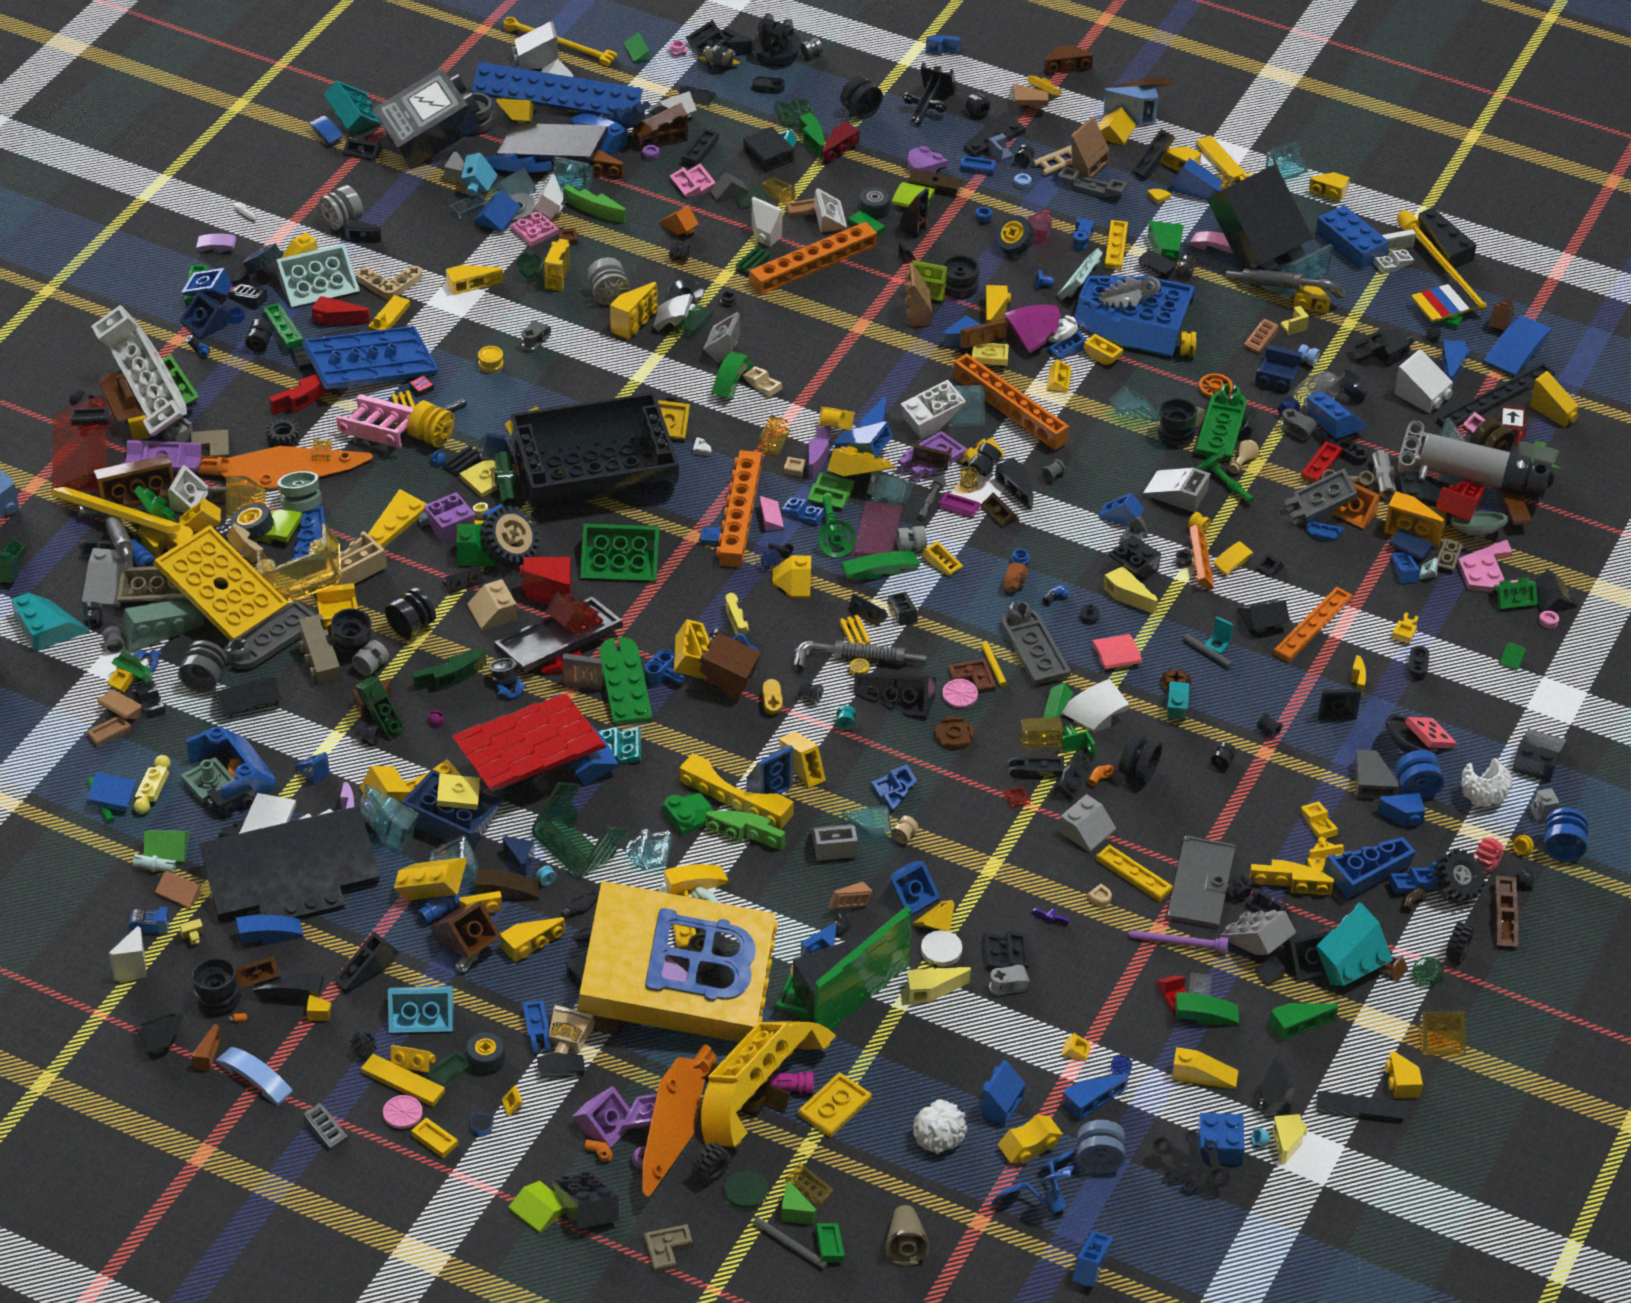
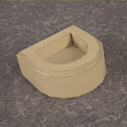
M1099 884L1087 894V900L1096 906L1105 907L1111 903L1112 893L1102 884Z

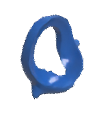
M152 650L149 653L139 651L133 655L138 657L139 660L151 656L153 663L149 668L153 672L158 666V656L162 652Z
M518 678L515 681L517 683L514 694L506 687L497 685L498 695H503L506 699L518 698L527 686L522 684Z

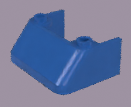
M214 727L186 739L190 764L223 749H227L233 758L241 761L240 766L235 770L238 780L221 787L223 800L250 787L254 789L255 797L257 793L266 794L276 787L275 776L245 737L222 727Z

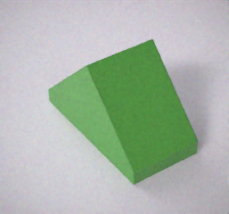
M790 1181L787 1182L782 1204V1222L814 1225L816 1223V1209Z

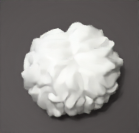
M1496 758L1491 760L1490 767L1487 768L1482 777L1474 773L1472 764L1469 763L1462 772L1463 796L1471 800V804L1476 806L1490 807L1491 804L1502 803L1508 797V792L1512 788V775L1502 765V762Z
M942 1099L931 1103L930 1107L923 1108L914 1117L913 1134L916 1137L917 1144L923 1147L924 1150L935 1152L937 1155L939 1152L954 1149V1147L961 1144L967 1133L966 1121L964 1120L965 1113L958 1110L956 1104L954 1105Z

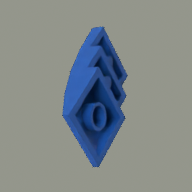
M1519 315L1492 347L1484 359V364L1512 377H1516L1522 367H1526L1531 357H1535L1552 331V328Z

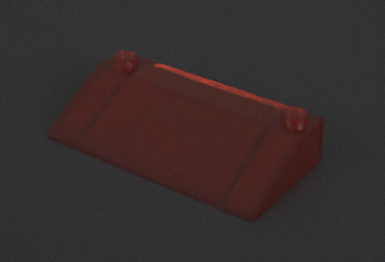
M107 397L89 398L53 415L52 489L61 487L73 490L97 489L94 470L108 467L107 426L109 424L71 426V409L108 407Z

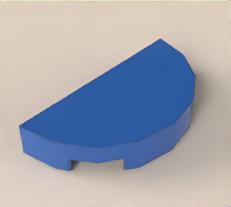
M1308 520L1306 523L1308 534L1319 541L1329 542L1341 537L1344 529L1343 527L1313 521L1308 522Z

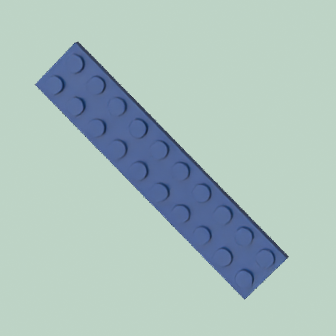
M478 62L472 93H483L489 97L499 99L528 100L536 105L610 116L619 108H622V110L627 107L632 108L635 104L641 102L643 88Z

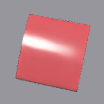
M1130 634L1093 640V648L1099 654V662L1104 669L1142 663L1139 650Z

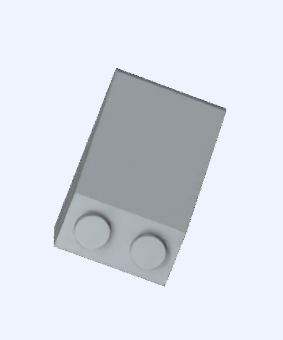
M93 548L88 562L82 604L98 602L102 606L120 608L122 602L117 601L121 571L122 568L133 567L132 559L126 560L116 550Z

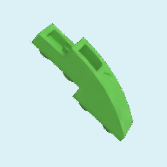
M709 811L706 813V828L741 842L745 837H748L779 850H782L785 846V831L772 827L771 819L740 811Z

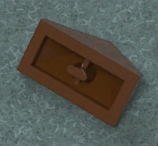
M275 956L236 968L240 989L280 976Z

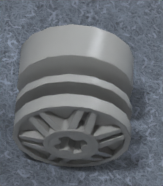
M344 185L318 200L320 214L326 224L333 230H338L345 226L347 219L357 220L361 218L364 213L358 194L348 185Z
M607 257L601 258L590 265L587 271V278L593 295L599 303L611 305L619 295L630 291L629 283L620 261Z

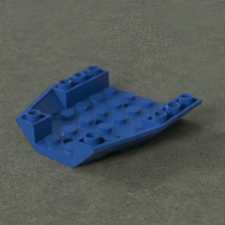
M1087 276L1078 299L1074 317L1078 327L1121 347L1173 358L1177 347L1178 334L1190 302L1194 301L1197 293L1195 286L1155 278L1161 285L1157 294L1142 297L1136 307H1133L1129 302L1128 306L1123 308L1120 302L1119 306L1115 308L1114 303L1112 306H1108V302L1104 305L1103 302L1099 301L1101 292L1105 293L1106 288L1110 289L1111 284L1117 287L1118 280L1125 283L1127 276ZM1130 276L1136 280L1150 278L1148 276Z

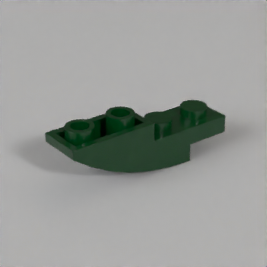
M485 648L447 657L448 663L412 672L415 691L433 686L436 691H440L470 678L487 664Z

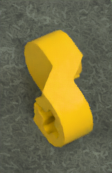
M768 679L762 687L764 710L771 715L779 713L782 707L780 684L774 679Z

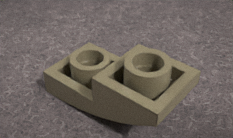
M1444 539L1437 558L1438 567L1454 571L1463 543Z

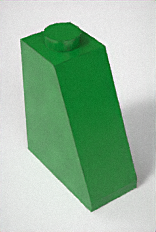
M1149 220L1148 238L1155 252L1178 264L1184 225Z

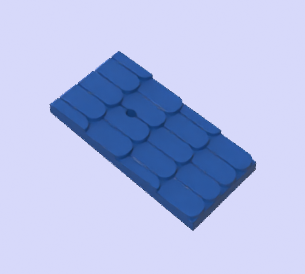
M415 326L305 339L302 343L325 389L376 384L381 381L408 380V378L421 377L423 375L430 377L439 370Z

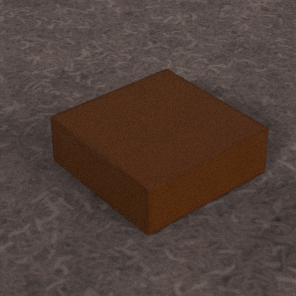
M576 229L559 230V239L568 240L570 245H578Z

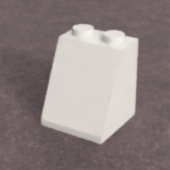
M1419 349L1399 366L1394 394L1431 413L1435 408L1438 409L1442 402L1451 397L1453 382Z

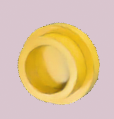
M1526 835L1516 837L1513 843L1514 851L1523 856L1530 854L1534 847L1532 839Z

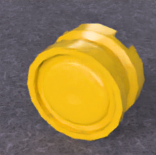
M1181 331L1180 356L1189 355L1190 357H1195L1196 332L1189 334Z
M487 346L478 352V366L483 372L496 373L503 368V352L500 348Z

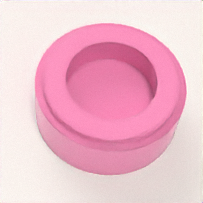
M1544 611L1540 614L1539 624L1542 627L1553 629L1558 626L1559 616L1555 612Z

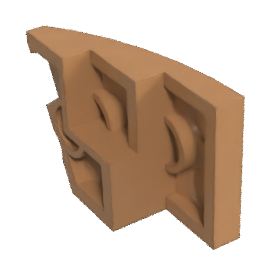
M1013 83L1015 105L1048 106V92Z

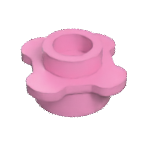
M680 40L673 41L672 45L669 46V50H672L673 55H681L688 51L685 48V43Z

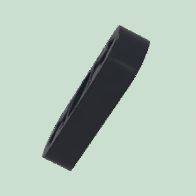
M1327 430L1323 432L1322 444L1327 441L1339 447L1348 446L1349 449L1342 448V453L1340 454L1342 457L1357 465H1363L1367 462L1368 451L1345 436L1336 439Z

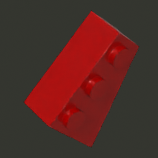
M1466 480L1457 483L1456 487L1454 485H1450L1449 489L1443 487L1441 488L1435 509L1456 515L1458 519L1463 521L1471 520L1479 507L1485 486Z

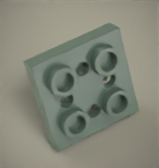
M216 757L211 760H203L199 766L181 775L184 784L202 804L206 803L208 799L207 790L214 787L219 795H221L222 786L236 781Z

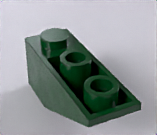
M10 542L0 552V582L13 583L18 577L27 545H22L20 542Z
M370 676L354 686L363 704L389 740L406 730L378 678Z

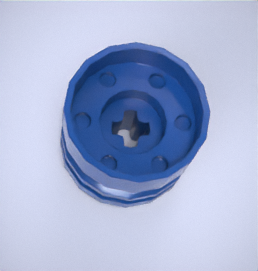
M1572 808L1556 809L1549 813L1546 817L1544 850L1546 854L1552 859L1561 862H1572L1582 858L1587 852L1588 820L1586 816Z

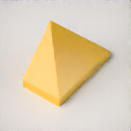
M953 900L941 901L914 921L913 925L915 927L950 932L954 909Z

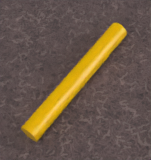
M983 642L981 647L1000 687H1006L1007 682L988 642Z

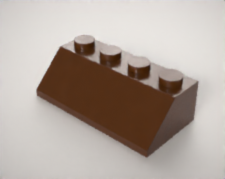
M167 454L94 470L100 498L126 507L143 504L134 492L138 486L145 490L149 488L156 497L160 496L163 499L169 498L168 489L174 481L172 463Z

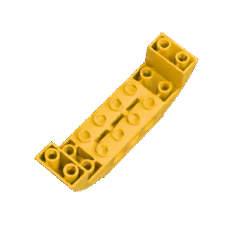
M791 1021L759 1022L708 1076L709 1083L704 1094L701 1113L702 1133L705 1144L710 1145V1143L716 1142L720 1146L727 1147L739 1145L747 1134L745 1127L736 1114L743 1107V1104L755 1094L761 1084L768 1080L772 1072L781 1066L784 1059L791 1055L794 1049L824 1050L829 1047L830 1042L836 1035L828 1028L817 1023Z

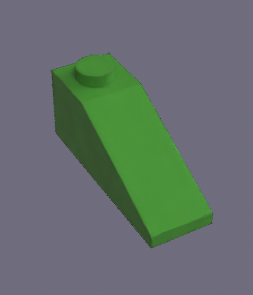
M170 354L162 360L177 385L185 405L199 398L198 394L172 355Z

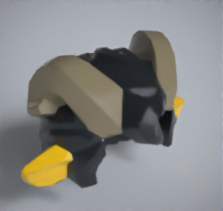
M722 44L711 48L709 46L705 47V56L699 57L700 60L706 62L708 67L711 64L712 68L716 70L717 66L727 65L728 69H730L732 65L740 64L739 61L734 60L735 52Z

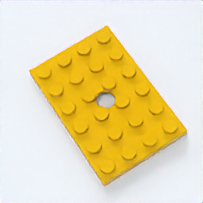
M211 525L161 555L153 563L230 641L235 638H241L289 603ZM215 580L219 582L225 581L228 587L225 590H220L214 586L213 582Z

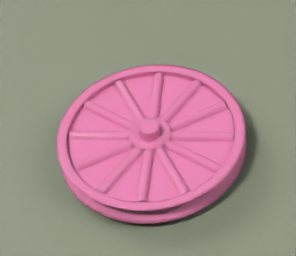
M955 679L948 682L943 688L944 701L954 708L970 707L976 702L978 697L976 686L968 680Z
M400 1095L393 1097L383 1108L384 1120L388 1125L397 1129L410 1128L420 1121L422 1106L412 1096Z

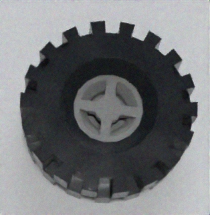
M1460 849L1451 851L1438 859L1437 863L1433 866L1435 870L1432 872V876L1436 877L1433 880V884L1438 885L1436 888L1437 892L1441 891L1443 893L1441 896L1444 899L1448 897V902L1450 903L1454 901L1455 904L1467 903L1480 895L1487 881L1483 880L1487 878L1486 873L1482 872L1485 869L1484 866L1479 865V858H1473V853L1467 854V850L1463 849L1460 851Z

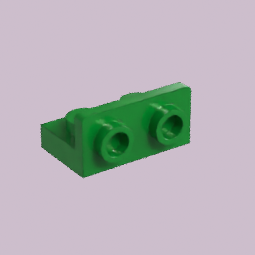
M1518 578V582L1501 580L1499 584H1494V589H1497L1499 609L1538 605L1536 582L1529 580V578Z

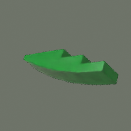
M899 551L859 557L842 562L840 566L847 578L880 579L882 574H899L901 569H918L920 562L913 551Z

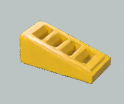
M938 541L926 547L921 556L948 576H951L963 567Z

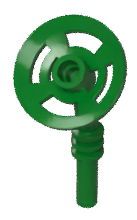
M1225 449L1217 452L1195 468L1201 471L1210 469L1234 494L1240 495L1248 503L1254 501V497L1246 492L1241 484L1236 480H1232L1220 469L1218 462L1224 456Z
M824 496L822 499L826 512L824 515L826 524L819 532L818 542L825 554L836 558L843 557L854 548L856 534L850 524L836 519L830 497ZM837 524L842 525L840 529H837ZM847 530L850 532V536H851L850 543H847V542H848V535H847V533H846ZM824 533L826 534V536H825V540H826V543H827V546H826V547H825V545H824V543H823V535H824ZM843 533H844V535H845V540H844V541H843V537H842V535H841V534H843ZM843 546L845 548L841 552H832L833 547Z

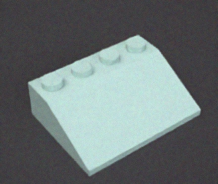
M345 243L276 259L275 268L291 308L315 303L320 296L333 299L360 292Z

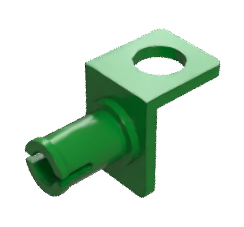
M1066 725L1062 729V734L1064 735L1062 737L1063 753L1086 748L1092 759L1096 758V744L1087 730L1077 733L1072 725H1069V728Z

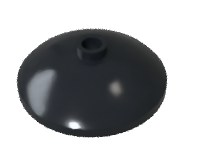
M1400 715L1388 716L1385 721L1386 730L1400 750L1408 753L1426 750L1436 754L1439 748L1427 747L1405 724L1406 717Z

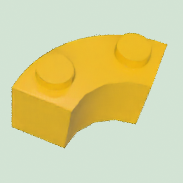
M1035 1115L1023 1126L1009 1129L997 1145L1011 1163L1021 1162L1025 1164L1046 1150L1056 1147L1063 1133L1050 1116Z

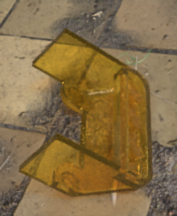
M322 524V538L311 543L309 554L276 566L274 560L268 559L261 548L258 549L257 571L288 602H292L295 599L297 600L334 586L339 582L341 578L340 543L328 526Z

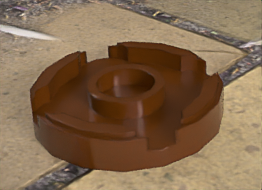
M945 718L935 728V739L938 744L946 749H964L974 739V728L971 723L965 722L963 718Z

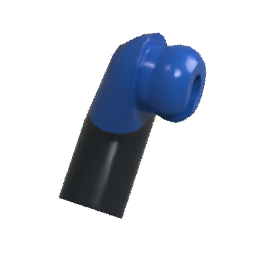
M192 335L186 338L185 341L201 357L205 358L209 355L210 348L207 345L197 341Z
M1060 585L1050 589L1042 599V602L1045 605H1050L1058 595L1061 598H1065L1070 592L1066 589V586Z

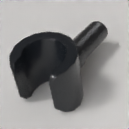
M771 542L768 544V547L781 551L783 557H788L794 549L791 543H785L783 546Z

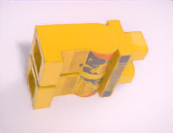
M559 239L558 242H552L550 251L544 261L545 289L562 291L564 288V278L567 272L570 271V244L568 240Z

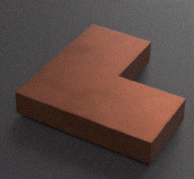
M986 659L948 665V671L952 680H972L978 694L996 691V684Z

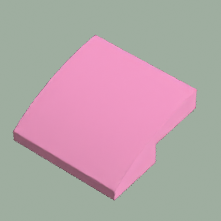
M701 163L688 171L682 168L670 175L672 181L685 197L707 193L716 184Z

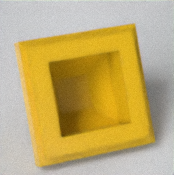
M513 1086L502 1098L508 1116H511L523 1105L517 1086Z

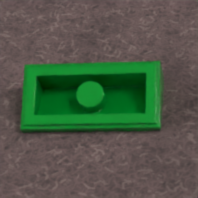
M636 33L624 42V46L634 63L650 60V51L640 33Z

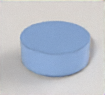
M1023 173L1018 174L1014 178V185L1019 189H1027L1031 186V177Z

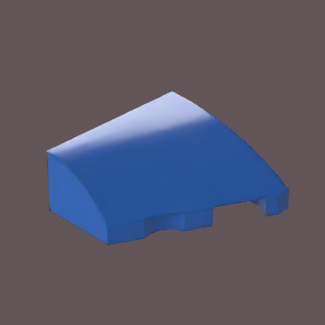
M906 764L891 770L889 775L872 781L870 787L880 801L890 811H893L917 780Z

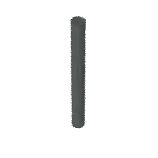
M756 1217L753 1224L822 1270L827 1268L828 1262H821L819 1256L761 1218Z

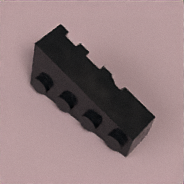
M1433 207L1419 213V229L1454 269L1474 261L1476 243Z

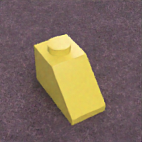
M1300 1114L1274 1117L1272 1130L1281 1164L1287 1163L1301 1147L1303 1137L1307 1135L1306 1123H1302Z

